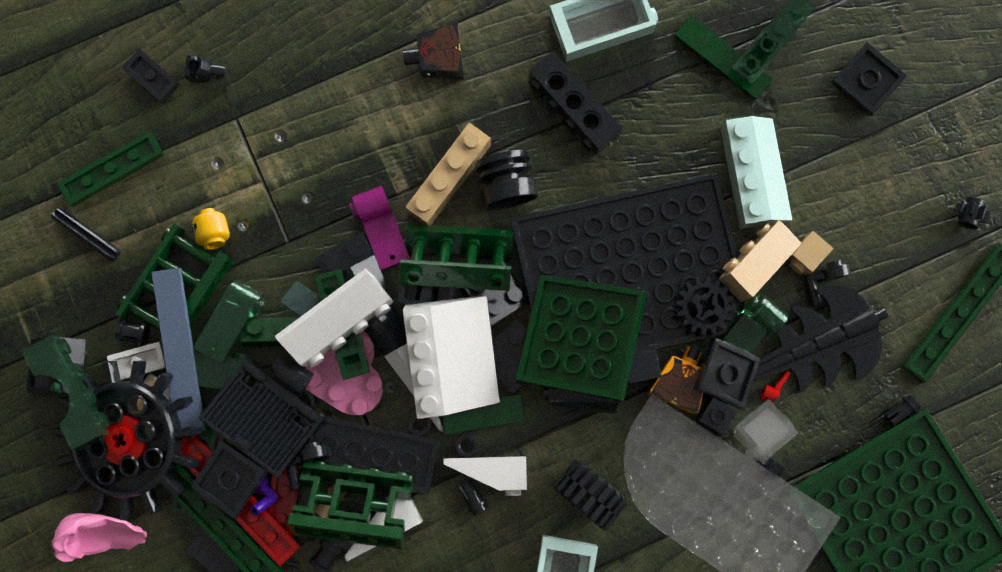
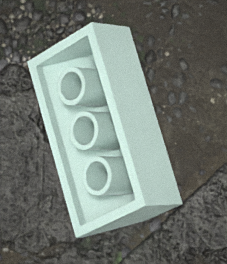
M749 116L726 120L720 129L739 229L758 227L767 222L772 224L778 220L782 223L792 221L773 119Z

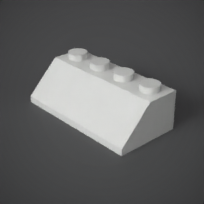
M364 269L278 333L275 338L301 366L308 367L310 365L312 368L325 359L323 355L329 350L335 351L341 348L347 342L345 338L353 332L356 335L368 327L367 322L373 317L380 318L391 309L389 305L393 303V300L376 277L367 269Z

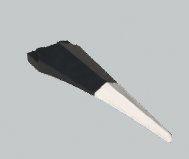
M362 232L315 257L323 273L341 269L345 282H348L362 270L367 269L376 277L392 299L376 257ZM393 302L389 305L391 309L380 318L375 316L367 322L368 327L365 329V332L414 396L406 333ZM439 416L430 417L437 428L443 432Z

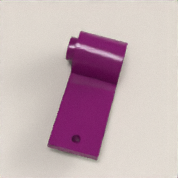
M382 185L352 196L353 202L349 203L354 218L360 217L380 270L384 271L399 265L401 259L411 260Z

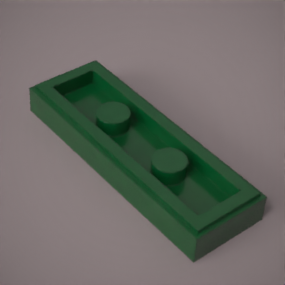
M521 394L499 398L500 403L442 416L445 435L525 421Z

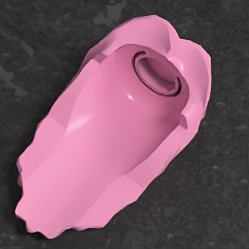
M74 513L67 515L60 521L55 530L51 545L55 550L54 556L56 559L62 562H69L82 558L84 555L101 553L109 549L123 548L130 550L138 544L146 542L147 532L143 531L139 526L101 514Z

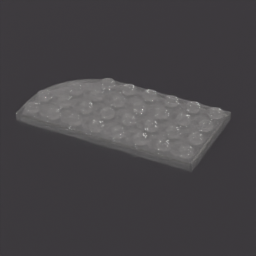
M652 394L631 426L624 450V473L628 490L637 508L658 530L721 572H805L840 519L838 515Z

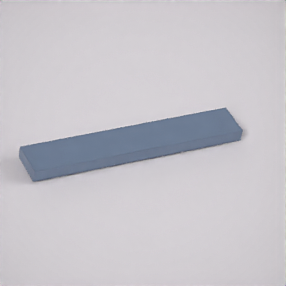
M181 268L152 272L166 371L173 375L169 384L171 404L177 399L191 396L193 402L187 408L177 413L181 428L194 426L201 427L203 431L205 430V423L199 419L203 409Z

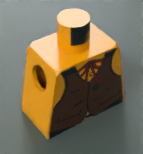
M687 346L682 359L671 356L661 370L662 377L653 382L647 394L689 413L698 414L703 393L694 390L701 369L697 364L702 352Z

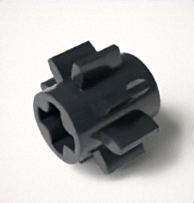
M967 197L965 201L957 203L953 215L958 216V224L961 227L976 230L983 223L987 224L991 212L987 211L985 201L974 197Z

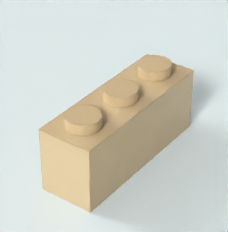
M780 220L772 224L767 222L756 231L757 238L744 244L739 250L742 254L737 259H731L723 267L725 272L720 276L719 280L726 287L728 286L730 292L740 302L752 298L801 244Z

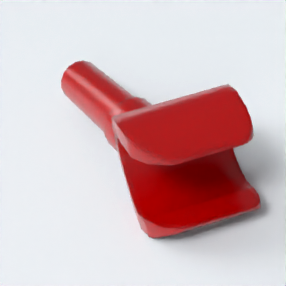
M785 371L774 387L766 384L760 398L769 403L778 399L780 390L790 377L791 372Z

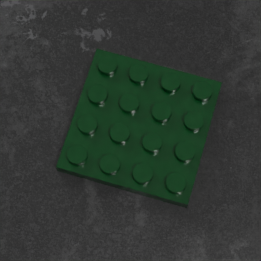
M540 275L516 380L523 383L624 402L647 293L641 290Z

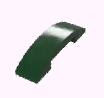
M341 269L314 276L321 301L346 283ZM353 332L345 338L347 342L337 349L336 354L344 381L370 373L362 334L360 332L355 335Z

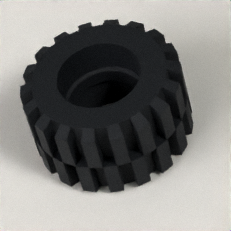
M574 460L553 485L558 494L603 530H608L628 505L626 498L581 461Z

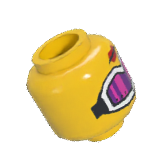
M207 208L199 211V215L192 220L191 225L194 238L199 246H203L207 250H213L225 245L230 232L223 213Z

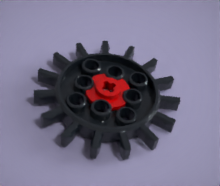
M117 360L103 362L107 380L106 385L99 387L90 373L80 374L77 376V379L88 396L81 403L72 397H61L58 401L61 406L74 413L71 427L60 426L50 429L51 435L69 437L71 454L60 456L54 460V467L75 464L81 476L67 490L70 495L83 491L88 484L98 491L91 512L94 514L105 510L111 496L120 500V520L131 519L134 515L133 497L139 495L142 496L149 515L162 511V507L155 489L163 485L175 497L184 494L186 489L171 474L177 464L184 468H194L200 464L198 459L181 453L182 438H192L202 434L201 427L181 428L177 415L179 411L187 408L193 402L191 396L177 399L171 404L163 395V392L173 378L171 373H162L152 387L144 384L146 361H133L130 380L123 382L120 379ZM139 398L143 402L142 411H139L137 408V400ZM115 407L119 410L118 420L113 415ZM91 416L96 420L94 428L90 424ZM146 425H149L151 428L150 438L145 434ZM99 441L104 447L103 454L98 450ZM154 451H156L160 457V461L158 464H156L153 460ZM130 460H133L136 465L134 472L129 467ZM107 468H109L112 473L111 480H109L106 476Z

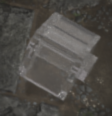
M769 399L735 426L734 437L746 449L744 457L751 465L758 459L765 465L772 455L789 441L795 440L799 434L794 424L787 417L785 418Z

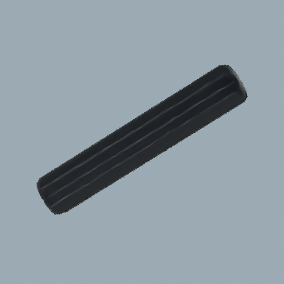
M61 207L56 208L52 213L51 218L108 260L114 262L121 254L120 249Z

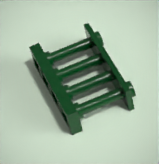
M174 223L172 227L167 228L163 233L162 243L129 294L124 295L120 299L115 315L128 320L130 315L133 314L160 331L159 318L140 307L138 303L146 291L155 296L152 272L160 271V269L180 268L167 260L176 246L206 264L207 268L202 278H196L181 269L183 282L192 287L191 290L193 291L188 300H186L191 328L234 260L221 251L217 255L214 254L212 256L182 238V235L186 230Z
M407 224L406 249L408 252H412L411 260H400V284L510 291L511 266H503L504 258H512L513 230ZM423 252L439 253L438 262L422 261ZM450 254L466 255L465 263L449 262ZM477 256L493 257L492 265L476 264Z

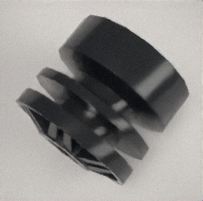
M511 150L497 152L474 163L476 172L480 173L477 176L478 182L490 184L481 190L484 209H507L526 204L538 198L535 179L532 177H522L532 171L531 164L527 163L530 160L528 151Z

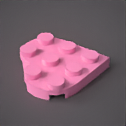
M364 330L361 334L370 373L344 381L336 357L337 350L333 351L332 349L323 355L325 359L312 368L310 365L306 367V369L314 373L306 390L349 415H364L373 411L383 396L382 379L379 373L372 367L375 358L374 344Z

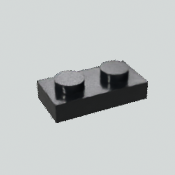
M140 48L122 66L129 75L162 104L180 85Z

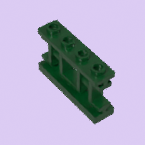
M321 461L303 462V474L300 477L301 485L312 487L307 507L293 505V514L290 513L288 520L291 535L402 550L405 520L395 519L393 515L397 499L411 500V492H413L414 487L412 476H408L400 471L385 473L375 468H366L365 470L354 469L346 464L331 466ZM321 481L336 482L333 494L320 493ZM376 488L390 490L388 502L374 500ZM342 492L367 495L363 514L338 511ZM317 504L330 505L329 518L315 517ZM372 511L386 513L384 526L369 524Z

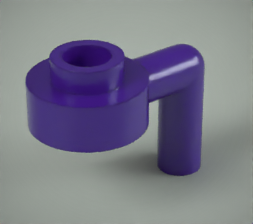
M267 474L253 494L260 493L264 497L250 507V511L254 516L261 514L279 499L277 493L268 486Z

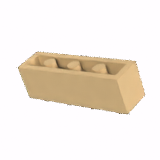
M468 123L405 208L408 214L423 225H432L474 169V163L480 160L489 149L491 138L471 123Z

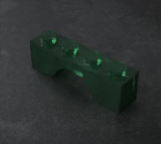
M50 335L21 350L33 376H52L66 387L70 405L68 413L59 424V427L71 450H81L110 434L107 430L109 422L103 412H98L94 404L97 402L95 394L90 387H85L81 379L84 377V373L80 366L71 360L69 354L72 351L64 338L61 339L58 336Z

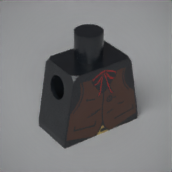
M458 23L417 34L418 48L403 50L404 65L420 64L422 77L464 79Z

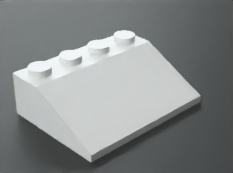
M487 295L405 305L403 316L417 419L444 416L500 403Z

